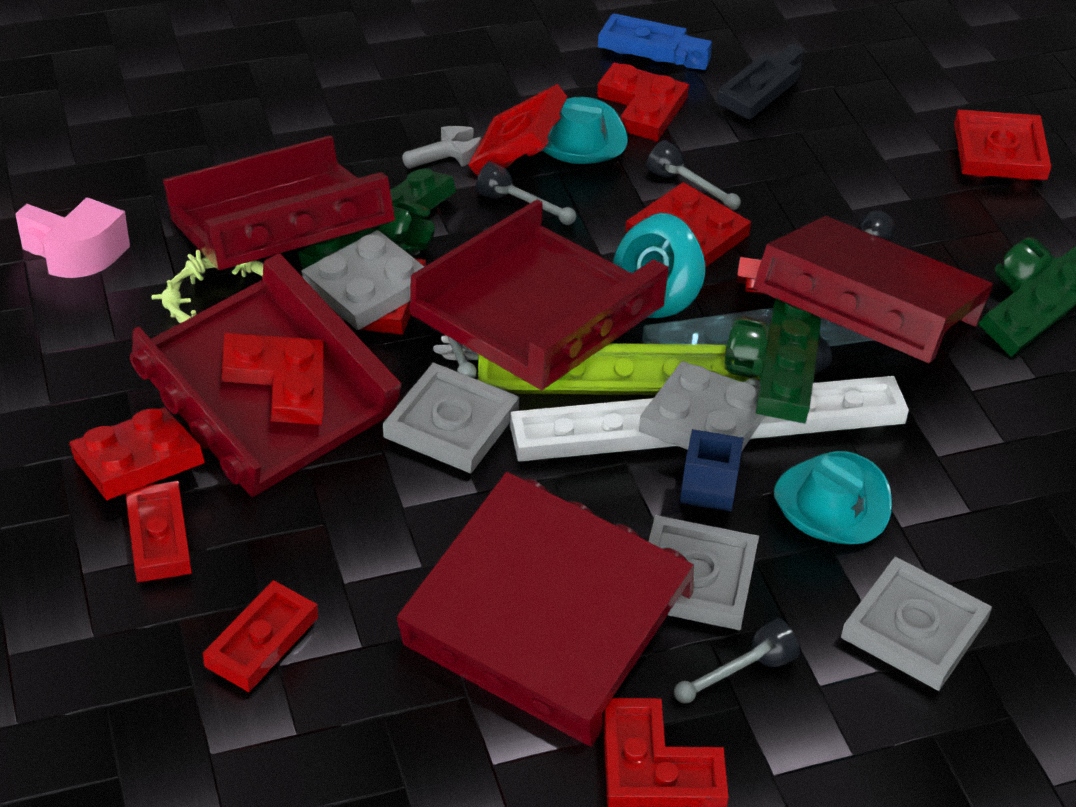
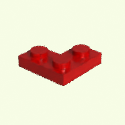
M614 62L598 83L597 97L627 106L620 116L627 133L658 142L688 98L689 84L674 80L669 76L656 75L636 69L628 64Z
M224 333L221 382L272 385L271 422L322 425L323 340Z
M612 698L603 711L607 807H727L729 797L724 747H665L662 699Z

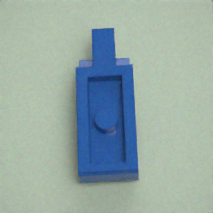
M614 13L609 17L598 35V47L613 50L619 54L647 57L656 62H675L676 65L684 64L686 68L706 70L711 59L712 41L691 37L686 34V28Z

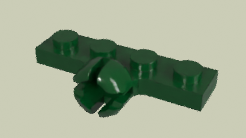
M431 169L413 171L408 175L407 180L390 189L395 221L310 244L298 252L302 268L305 269L324 257L343 249L376 230L383 233L410 256L413 257L420 254V250L423 251L430 246L435 232L433 221L421 218L428 217L432 208L457 192L453 176L436 173Z
M1027 237L1021 240L1023 243L1016 244L1005 254L1004 266L1001 263L997 264L995 268L997 278L1013 294L988 312L979 322V325L1011 357L1076 306V246L1062 257L1056 258L1051 255V252L1038 239Z
M775 298L769 326L761 320L746 317L734 320L726 347L724 369L733 375L748 378L759 376L761 382L755 414L806 424L811 403L821 317Z

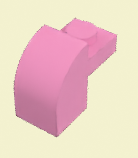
M87 197L65 218L26 204L16 213L22 249L34 255L45 257L48 272L53 276L77 278L98 273L113 264L130 247L125 211Z

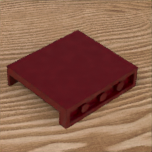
M331 135L163 179L172 222L218 270L395 221L388 177L382 172L361 178L354 176L337 163L334 141Z
M537 199L413 273L410 283V315L542 391L663 307L669 267L653 259L635 272H628L541 226L543 202Z
M824 216L766 245L753 289L930 363L936 358L946 330L959 320L975 327L978 325L994 283Z
M280 253L264 261L261 281L150 339L140 327L133 329V345L130 360L136 373L144 380L149 378L159 390L161 399L167 409L173 414L179 413L190 426L193 438L203 449L209 448L220 460L226 477L233 484H240L252 498L385 419L397 406L401 388L399 380ZM224 333L323 340L322 425L271 422L272 385L221 382Z
M506 472L398 614L397 621L403 645L592 747L603 730L602 712L680 595L688 599L692 596L694 564L688 562L681 553L674 549L660 548L640 538L628 526L622 524L613 525L595 516L589 508L579 502H567L549 493L537 481L532 479L523 480Z

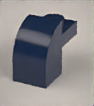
M692 429L684 468L681 504L732 512L743 437Z

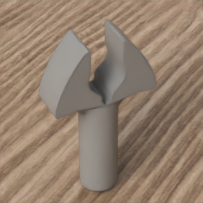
M441 127L440 142L404 152L403 163L410 169L443 158L454 157L463 167L469 164L481 142V137L473 139L472 127Z

